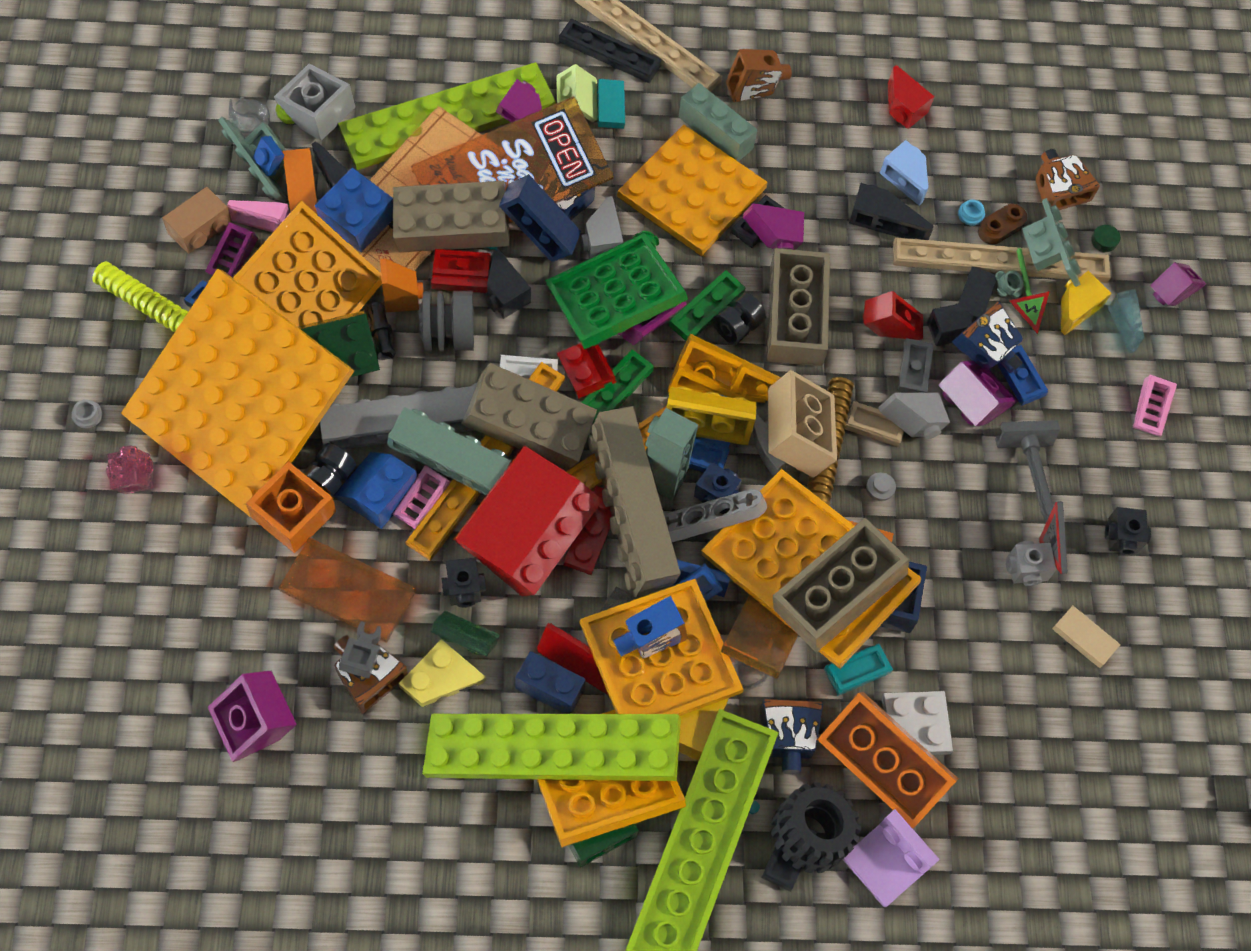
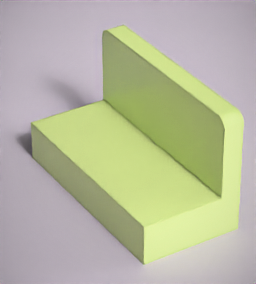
M574 64L557 75V111L565 109L569 119L581 114L591 122L598 120L597 79Z

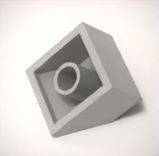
M308 64L274 96L275 101L302 131L321 141L355 108L350 84L311 64Z

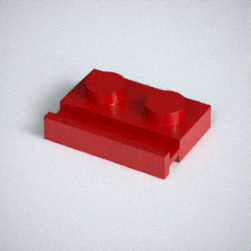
M435 249L431 289L487 293L491 253Z
M581 343L557 353L559 361L578 399L604 388V384L612 382V384L616 383L614 373L598 344L584 350Z

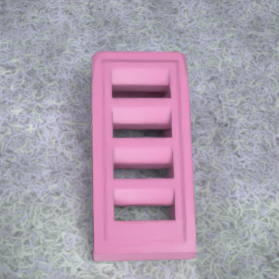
M229 200L227 204L233 222L272 233L289 215L288 204Z
M1149 375L1144 379L1133 428L1159 437L1162 436L1176 390V383L1153 375ZM1152 390L1163 393V396L1160 397L1158 395L1152 394L1151 392ZM1149 399L1160 402L1161 405L1157 406L1148 403ZM1146 408L1159 412L1158 416L1146 413ZM1143 418L1157 422L1156 427L1142 423Z
M425 465L392 515L416 529L451 481ZM429 480L439 485L436 490L427 485ZM424 489L432 495L431 498L427 499L419 494L420 491ZM415 498L425 504L423 510L412 503ZM410 508L418 513L419 516L417 519H414L405 513V510Z

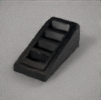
M315 141L311 144L314 159L331 189L348 170Z

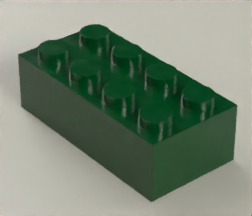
M364 311L298 326L299 329L355 370L351 377L380 370L367 316Z

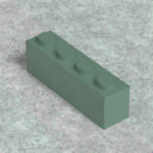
M404 407L387 437V446L487 495L510 465L511 460L507 459L508 456L498 449L489 450L481 446V442L472 436L466 435L463 437L455 433L454 428L444 422L436 423L428 419V416L418 409L410 410Z
M665 408L660 417L655 416L651 421L647 431L650 435L645 446L648 447L646 453L657 492L673 501L687 476L698 424Z

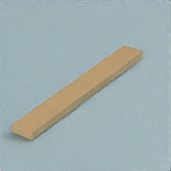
M574 0L640 50L661 59L662 66L692 88L700 83L711 92L721 82L722 75L619 0Z
M896 237L893 242L894 266L970 272L973 266L993 274L999 271L1004 273L1016 271L1022 276L1017 255L1019 247ZM1021 248L1028 276L1070 280L1062 260L1037 271L1029 249ZM1075 252V255L1071 256V259L1075 258L1081 269L1082 273L1078 275L1079 277L1089 270L1100 282L1108 283L1111 278L1109 255Z

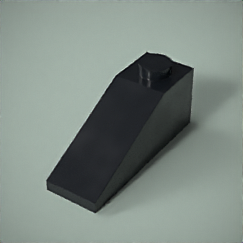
M860 183L849 224L900 238L929 240L934 225L888 190L875 185Z

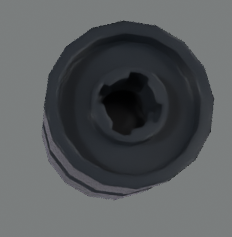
M744 292L734 299L730 306H726L713 317V323L722 338L730 344L736 345L749 335L750 331L755 330L766 320V313L763 306L753 295Z
M325 443L315 456L316 462L309 463L303 473L334 497L342 486L340 480L348 478L356 467V463L340 447L331 443Z

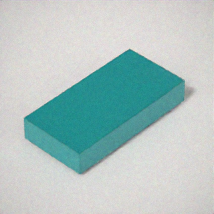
M598 79V127L624 129V81Z
M878 643L855 653L841 669L831 663L825 666L824 671L837 696L892 673L893 668Z

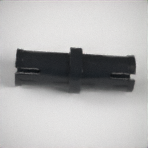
M382 302L371 303L372 307L370 305L367 306L371 322L370 332L375 340L378 358L387 360L396 354L391 337L393 333L392 326L388 324L385 305Z

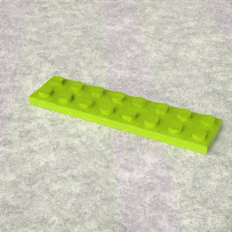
M535 62L339 122L338 127L356 170H360L392 160L411 138L421 136L423 132L421 127L438 109L474 133L510 123L499 115L496 110L516 79L521 82H528L535 88V92L539 94L543 112L555 109L556 101Z
M719 709L686 793V807L681 808L625 951L698 950L779 732Z
M431 714L422 774L426 778L677 781L681 718L679 714Z

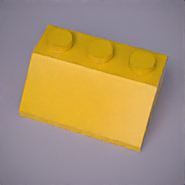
M670 387L667 409L698 424L696 437L748 446L756 419V402L749 401L743 397L730 398L720 396L715 392H696L687 387Z

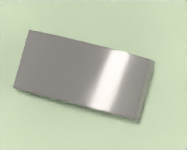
M756 415L753 426L755 444L764 465L774 477L781 469L786 471V462L769 454L768 421L764 422L759 415Z

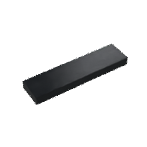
M570 19L559 35L560 43L647 83L651 82L661 67V59L574 19Z

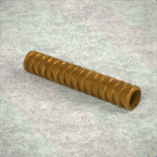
M843 377L830 379L827 389L835 398L837 461L814 478L809 476L807 484L808 490L829 506L837 473L838 460L840 458L839 453L842 449V437L845 434L844 429L846 428L847 414L854 389L853 382Z

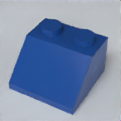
M370 452L340 487L334 497L382 529L393 516L392 514L416 480V470L391 454Z

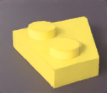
M441 639L401 680L399 687L420 706L424 707L436 702L441 697L455 695L459 693V690L474 684H477V686L481 685L486 681V678Z

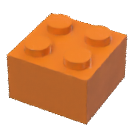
M289 461L246 502L251 518L294 554L336 513L333 497Z

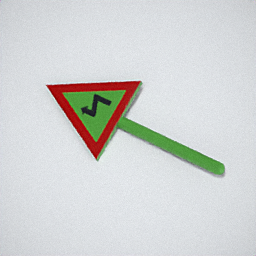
M1018 248L1017 255L1027 297L1009 300V302L1038 335L1050 291L1032 295L1021 248Z

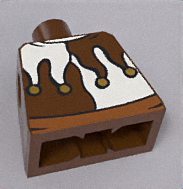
M348 635L340 638L334 645V649L341 657L350 638ZM380 646L370 678L339 670L341 659L334 664L340 680L361 714H364L397 687L408 674L407 667L382 646Z

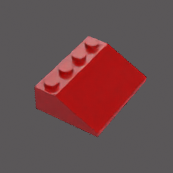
M523 446L453 540L476 557L477 560L520 596L535 595L603 500L580 480L528 447Z

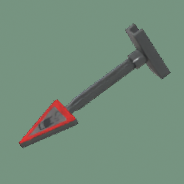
M1058 420L1001 422L1002 434L995 438L997 448L1022 447L1023 454L1027 457L1040 510L1045 519V526L1039 537V543H1051L1056 568L1060 574H1067L1063 502H1055L1053 506L1039 454L1040 447L1054 445L1060 431Z

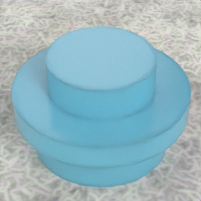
M973 199L964 202L958 210L959 219L970 226L979 225L985 217L983 204Z

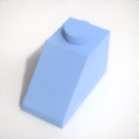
M905 140L885 157L880 174L916 204L921 205L928 190L926 156L917 147Z

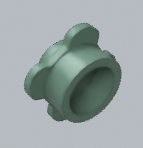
M999 271L996 273L998 294L1002 297L1011 295L1014 298H1018L1022 293L1021 289L1023 287L1021 275L1016 271H1008L1007 273Z

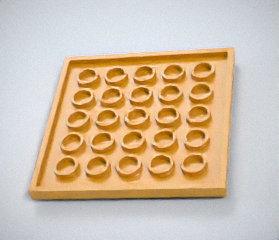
M217 269L121 414L251 517L246 502L288 461L290 463L294 461L355 370L226 272Z

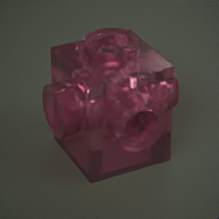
M123 446L119 448L118 452L107 454L108 465L106 473L110 481V489L123 494L153 489L151 473L154 467L150 454L139 450L136 446Z

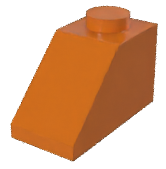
M380 259L386 313L419 310V299H423V282H417L416 271L388 259Z

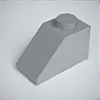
M613 196L607 197L586 222L585 234L581 235L583 251H588L589 259L623 243Z
M894 393L878 407L880 413L911 437L934 438L940 435L941 430L950 423L939 393Z

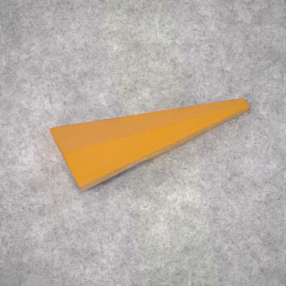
M690 333L677 360L667 392L670 391V387H687L696 392H715L730 398L743 397L749 401L765 403L768 401V388L781 377Z

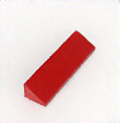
M548 623L538 644V653L561 667L585 678L587 683L609 695L590 647L552 623Z

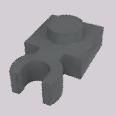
M362 621L357 628V640L349 638L339 663V670L370 678L379 654L380 646L376 644L381 638V627L377 626L373 634H366L364 632L365 622Z

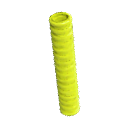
M107 261L99 264L94 270L92 280L95 284L107 289L112 294L114 293L116 297L128 302L131 306H135L137 310L142 311L145 315H149L150 318L156 319V322L163 324L166 328H170L172 332L177 330L188 313L181 306L175 305L171 300L161 296L158 292L153 291L150 287L140 283L137 279L132 278V276L119 270L116 266H112Z

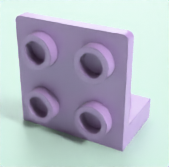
M896 809L858 842L854 849L843 859L883 907L891 904L940 860Z

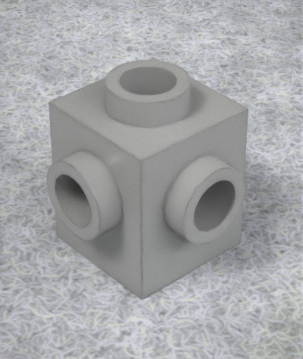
M1023 541L1015 545L1006 557V569L1012 575L1013 584L1024 583L1025 586H1034L1043 581H1048L1056 572L1051 543L1034 544L1033 541Z

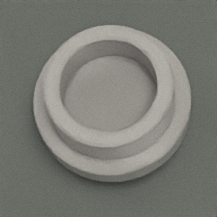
M91 400L77 402L72 410V419L81 428L96 426L101 421L103 415L99 404Z
M875 473L868 479L866 489L874 500L885 501L894 495L896 484L890 475Z

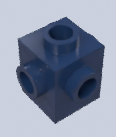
M711 462L696 483L694 497L704 503L739 493L742 480L733 471L723 469ZM727 509L722 510L720 513L724 514Z

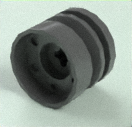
M423 291V299L419 307V329L425 351H432L433 338H438L439 351H444L446 338H452L455 351H474L473 291H454L451 304H445L442 291H438L437 304H432L431 291Z

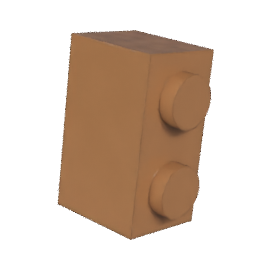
M205 187L162 217L167 233L188 254L202 247L207 240L217 233L226 230L229 222L232 223L228 207L208 187Z

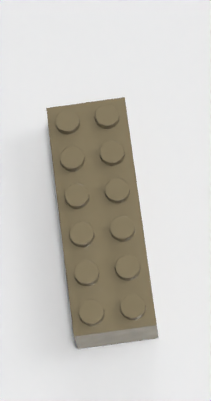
M633 406L599 412L595 423L592 424V431L587 437L588 447L591 453H595L597 461L595 462V473L597 479H602L603 482L602 498L605 507L610 506L612 515L609 520L610 528L613 535L617 534L619 545H617L618 557L621 563H625L627 573H625L626 587L629 591L632 590L634 599H638L672 587L681 573Z

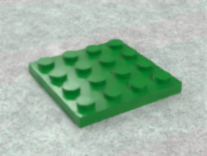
M645 233L545 280L549 291L584 350L688 300L686 291Z

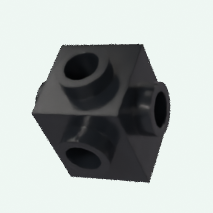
M1117 507L1109 516L1105 526V539L1109 540V551H1119L1122 555L1138 554L1149 543L1151 538V528L1147 526L1146 510Z
M476 557L445 561L447 577L441 578L443 596H450L451 606L457 605L460 608H467L481 602L480 592L486 591L484 573H478Z

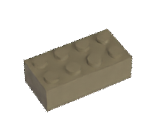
M505 181L393 187V239L398 251L411 252L435 249L509 246V216L499 207L506 191Z
M774 249L770 265L766 361L823 366L828 351L830 253Z
M489 363L480 375L462 425L520 450L523 446H526L551 463L569 470L580 460L597 409Z
M864 518L773 595L774 611L817 653L908 574L910 559L869 520Z

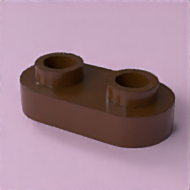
M1008 204L982 220L978 229V235L987 244H998L1024 227L1027 221V213L1024 208L1017 204Z

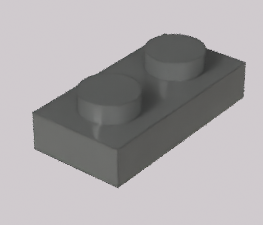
M906 338L897 392L927 393L933 343Z

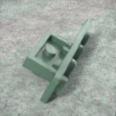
M221 117L218 121L224 128L222 130L223 135L237 146L235 152L242 160L249 163L251 166L248 168L250 173L264 184L262 187L264 193L272 200L276 198L286 203L288 197L276 182L285 174L284 161L282 160L276 175L266 176L253 158L259 141L264 136H271L281 151L286 150L270 127L262 122L245 138L235 124Z
M1045 198L1042 200L1047 217L1022 228L1033 264L1037 271L1062 260L1067 274L1074 286L1077 287L1081 285L1077 275L1082 272L1075 258L1071 259L1075 252L1070 241H1065V238L1069 237L1063 222H1058L1062 220V216L1057 205L1051 206L1048 199Z

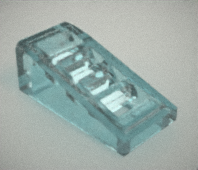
M1133 289L1117 293L1108 307L1129 353L1135 352L1144 340L1136 290Z

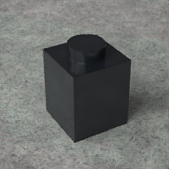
M959 303L933 309L927 325L935 345L940 346L952 343L956 337L974 322V318L971 312L967 311L965 303Z

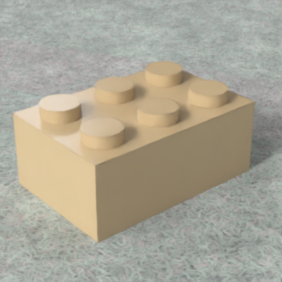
M792 370L788 371L768 388L769 454L813 478L837 461L834 395Z

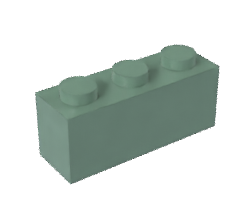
M698 83L681 97L678 117L713 145L738 162L754 149L757 129L703 85Z

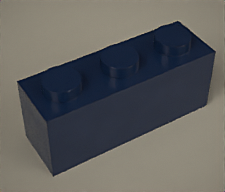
M529 174L509 183L499 207L551 262L572 255L581 230Z

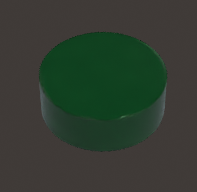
M1105 224L1095 229L1091 242L1097 250L1111 252L1119 244L1121 236L1115 227Z

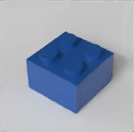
M351 168L314 205L318 216L346 242L360 252L393 220V198L354 168Z

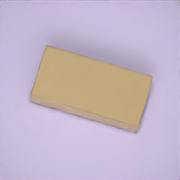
M853 401L845 430L899 447L904 430L880 413L879 409Z
M1073 605L1052 628L1099 668L1107 662L1121 645Z

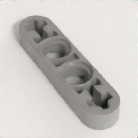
M749 489L666 513L664 517L671 541L675 542L758 518L766 511L767 503L759 490ZM730 508L726 514L718 516L722 510ZM702 516L701 520L694 524H690V522L694 518Z

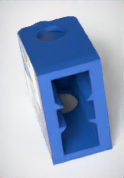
M669 596L628 618L625 622L629 632L613 639V642L621 657L638 649L641 657L646 658L687 640L688 636L685 623L673 599Z

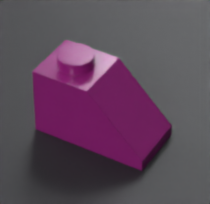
M516 79L500 102L496 112L538 141L539 137L531 122L544 117L539 94L535 92V88L528 82H521Z
M753 203L743 213L744 220L767 248L796 250L803 244L804 212Z
M1174 262L1150 286L1155 291L1153 296L1159 303L1176 306L1203 288L1206 283L1189 265Z

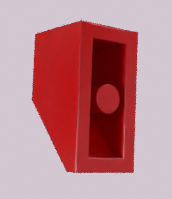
M895 65L888 81L889 114L897 122L909 129L929 113L935 96L899 66Z
M894 291L865 300L864 325L878 336L913 340L923 339V314Z

